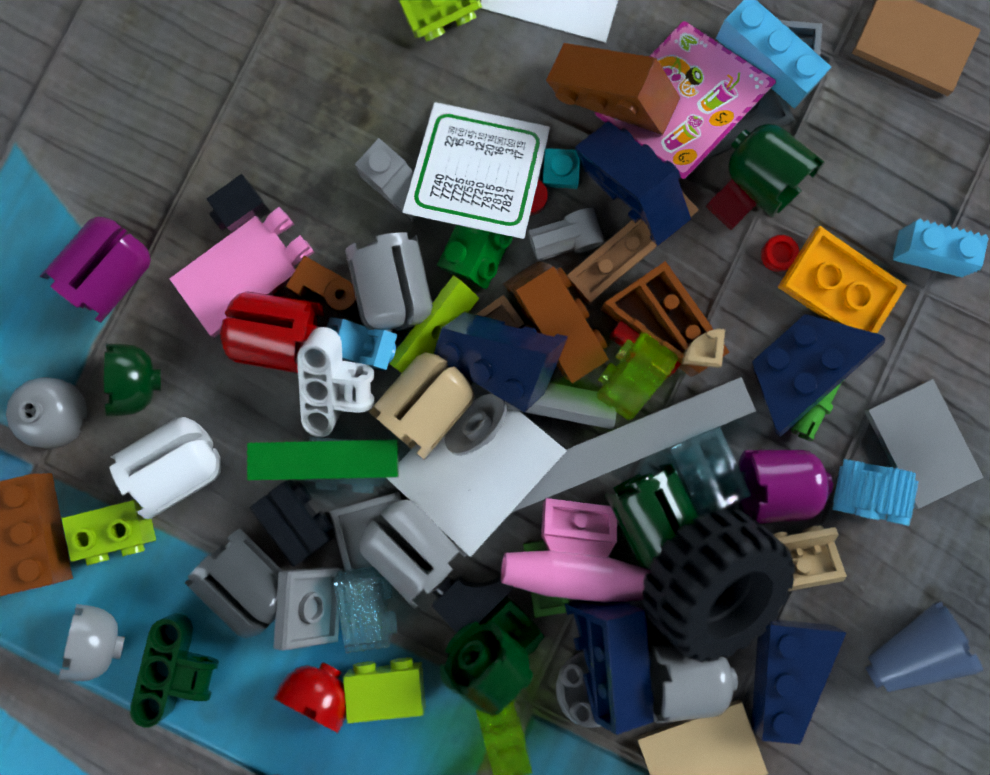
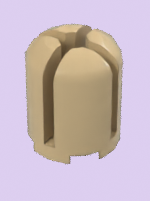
M426 352L418 355L368 411L411 449L416 444L419 445L421 448L417 454L424 460L469 409L474 399V392L470 382L455 367L449 368L446 364L447 360L439 355Z

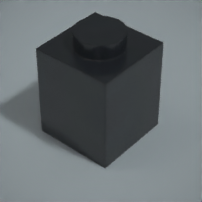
M243 174L206 198L214 209L209 212V215L222 231L228 228L231 232H234L254 216L261 219L271 212Z

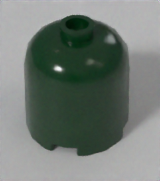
M764 124L758 126L752 132L745 129L736 137L731 144V147L735 150L730 157L728 170L733 181L772 218L776 213L779 214L802 192L798 185L808 175L814 178L822 168L824 161L785 129L775 124Z

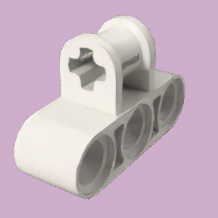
M327 327L314 329L298 352L297 357L301 423L305 431L310 435L325 437L333 431L342 411L360 413L368 411L374 406V396L371 393V381L374 379V370L367 364L342 361V342L339 335Z

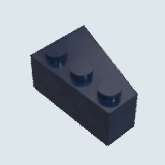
M576 600L565 603L567 615L574 614L579 637L574 638L576 650L583 649L588 673L582 675L594 722L616 735L653 723L654 696L651 690V659L648 654V623L645 617V610L624 602L602 603Z
M775 619L774 622L771 621L765 627L766 631L757 639L751 728L762 741L801 745L847 632L833 625Z

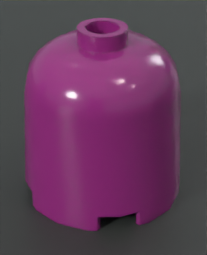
M744 450L740 456L738 472H745V487H738L740 507L743 513L749 514L759 524L807 520L814 518L824 509L828 495L833 490V480L830 473L826 472L821 460L812 452L806 450Z

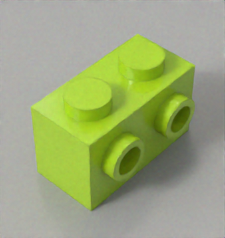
M136 500L62 518L71 562L85 559L86 565L110 560L109 552L121 550L123 557L145 551V543L156 541L152 519H145L137 513L143 507Z
M410 657L390 660V665L376 666L374 661L359 662L353 664V669H349L343 677L347 723L424 715L426 700L422 662L413 663Z

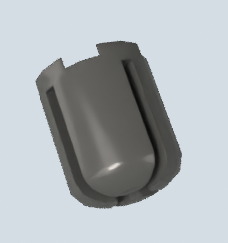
M238 529L227 537L230 542L226 546H220L211 555L209 554L188 575L189 579L184 583L237 636L247 639L260 635L276 619L279 571L282 570L241 529Z

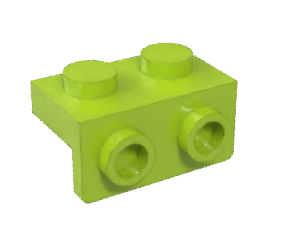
M398 0L414 37L420 38L424 36L426 42L444 34L443 26L453 21H456L457 26H460L477 18L474 11L482 8L480 0Z

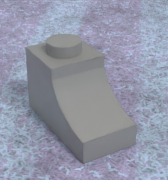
M378 138L355 163V167L364 181L402 213L414 172L403 158ZM402 213L412 222L418 217Z

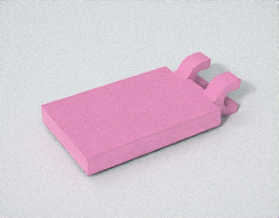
M280 207L270 213L264 223L257 216H254L170 278V281L210 336L216 337L220 334L222 320L229 318L226 317L224 312L230 301L237 294L249 291L273 295L287 285L296 270L294 266L302 260L303 256L309 257L314 253L311 246L301 235L294 239L287 248L277 235L294 225L289 216Z

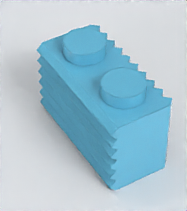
M920 218L899 230L893 261L964 277L967 274L970 275V273L981 270L989 238L986 234L981 236L979 232L973 234L972 231L966 232L965 229L959 231L957 227L952 229L950 225L944 227L943 223L937 225L936 222L930 224L928 220L923 222Z

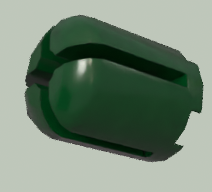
M672 463L659 465L662 472L656 475H652V473L642 476L637 474L615 486L613 489L616 494L605 495L637 562L648 569H651L650 563L654 556H659L662 551L661 546L667 539H673L680 527L684 524L690 525L693 523V519L698 517Z

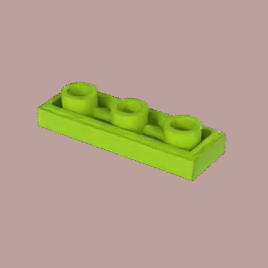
M452 276L433 301L431 314L422 323L414 326L404 341L397 347L395 356L389 364L403 373L418 355L425 352L434 354L441 329L462 313H469L479 300V297L460 279Z

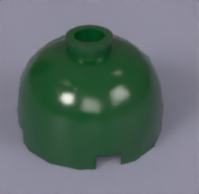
M106 343L107 352L104 355V393L109 395L108 404H105L106 416L136 414L144 410L151 403L153 391H161V369H153L151 357L144 350L134 345Z

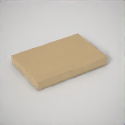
M739 699L730 702L727 710L721 715L710 718L682 720L636 736L649 775L768 774L744 706Z

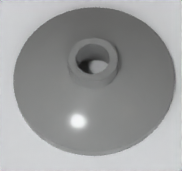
M486 394L474 399L469 409L446 434L445 445L447 449L455 455H467L491 442L505 420L507 413L506 402L494 394Z

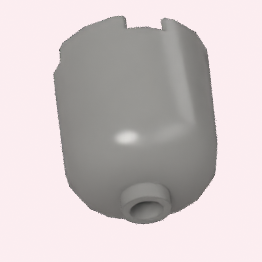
M673 644L650 645L651 651H648L651 659L650 678L654 696V721L656 723L710 718L721 715L727 710L732 700L733 691L737 689L738 679L735 669L730 667L726 658L720 656L718 661H698L682 655Z

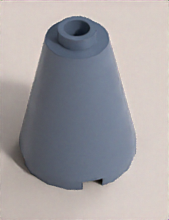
M941 601L932 604L868 657L871 665L865 667L876 688L884 685L887 692L975 675L983 671L977 655H971L969 652L968 639Z

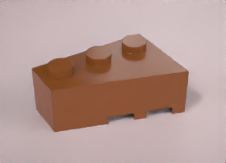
M569 43L563 44L546 79L547 83L555 91L556 98L565 104H575L662 136L680 100L679 94L657 58Z
M539 261L503 283L508 292H513L523 308L521 310L526 320H530L537 333L553 337L557 334L568 336L556 365L571 383L576 382L609 360L604 352V349L608 347L606 341L597 329L591 330L586 321L590 315L579 298L574 300L567 289L571 286V282L561 267L555 269L553 265Z
M666 261L604 302L600 310L616 322L620 323L622 321L680 363L678 368L690 377L708 368L705 366L682 364L683 355L690 343L698 336L714 329ZM725 344L723 348V357L730 353Z
M29 474L0 481V596L73 579L53 474Z

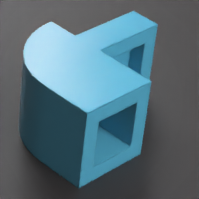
M329 318L327 328L334 330L341 338L343 360L367 364L373 369L381 371L387 370L388 363L395 356L397 334L382 329L368 330L365 326L345 319Z

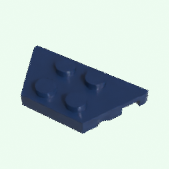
M805 314L752 361V367L760 384L766 407L769 409L776 434L781 437L882 347L885 343V337L877 333Z

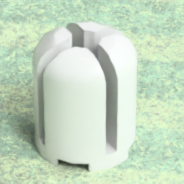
M180 417L171 420L110 456L116 460V463L111 465L109 469L122 495L129 492L143 507L137 513L145 519H152L214 482L221 473V458L218 450L213 448L214 443L208 433L195 421L186 417Z

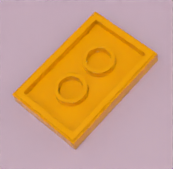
M818 226L814 228L778 285V288L825 320L878 333L907 285L823 227Z

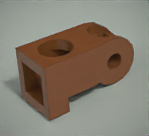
M303 256L286 285L291 292L302 298L306 296L308 290L325 299L332 309L341 314L350 313L357 307L353 284L306 256Z

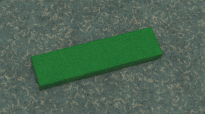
M399 440L247 443V480L399 477Z

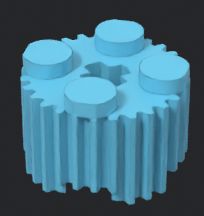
M844 459L843 466L839 468L832 510L910 526L918 481L915 480L916 473Z

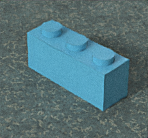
M743 0L724 20L716 37L724 47L775 79L776 83L771 89L794 109L831 69V66L757 0Z

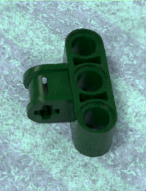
M181 613L169 615L156 621L149 630L130 706L131 718L140 727L150 728L166 718L174 710L177 697L192 701L210 700L212 693L209 690L213 670L218 668L219 661L213 657L189 652L193 635V624L186 615ZM167 624L174 626L176 629V641H172L167 637L165 632ZM158 661L163 662L167 666V677H163L158 673ZM148 698L158 703L159 713H154L149 709Z

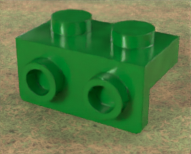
M456 225L437 266L445 272L468 279L478 287L487 289L492 278L496 275L498 265L507 247L511 244L513 237Z

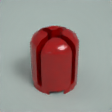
M249 291L239 293L230 301L224 312L226 317L229 318L223 319L221 324L220 337L223 350L230 360L238 364L298 374V352L311 332L317 328V315L324 316L322 306L315 302Z

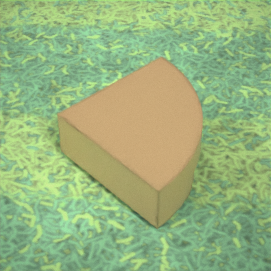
M725 329L711 330L694 339L683 355L682 364L715 368L722 367Z

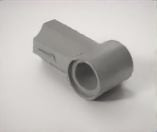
M594 208L575 211L565 216L564 220L535 228L528 232L537 262L571 251L575 253L586 252L605 243Z

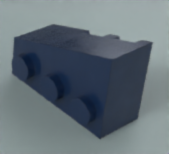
M607 121L575 146L585 172L613 201L618 197L632 209L628 212V216L635 223L640 219L644 221L650 231V239L657 246L691 220L678 181L681 175L676 166L668 160L663 162L647 144L640 145L636 142L627 129L622 128L620 130Z
M464 312L441 329L434 354L447 360L446 364L449 368L455 367L469 380L525 413L545 394L568 336L557 334L553 337L536 333L534 328L525 326L523 329L505 325V321Z

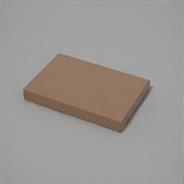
M875 0L851 54L949 96L955 89L981 29L915 0Z

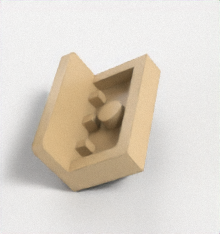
M812 526L799 534L788 535L786 532L772 534L787 546L793 559L795 570L793 573L794 583L793 587L788 591L842 582L847 577L835 545V540L839 535L836 527L824 529L823 526Z

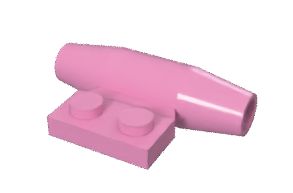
M546 498L543 502L541 538H543L548 551L504 553L501 566V583L544 596L602 603L642 601V591L645 590L643 583L645 575L651 571L608 557L617 543V519L610 506Z

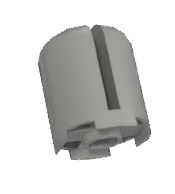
M407 232L390 233L376 236L377 241L358 250L356 243L348 246L345 250L360 319L366 329H382L392 332L393 329L397 331L410 329L422 323L431 314L433 305L417 235L409 240Z
M406 499L388 505L380 514L429 563L433 570L427 574L374 521L365 528L360 539L359 549L363 557L415 609L418 605L413 600L423 590L427 594L431 593L453 571L448 564L459 553L464 558L468 554L457 546L414 502Z

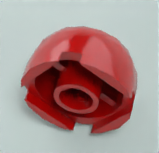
M324 662L321 663L319 668L309 665L295 668L280 683L276 690L277 693L273 698L337 733L347 718L344 683L338 679L341 671Z

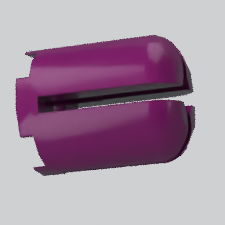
M94 217L87 221L43 271L40 277L47 280L50 277L55 281L50 286L75 307H81L82 309L86 307L89 311L93 309L98 312L99 315L95 320L102 322L149 268L151 258L146 246L131 234H128L114 220L106 217Z

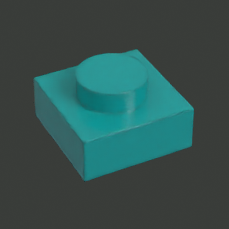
M545 148L543 184L545 187L578 189L580 159L576 150Z

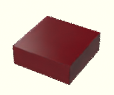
M731 179L705 207L728 229L732 230L757 204Z

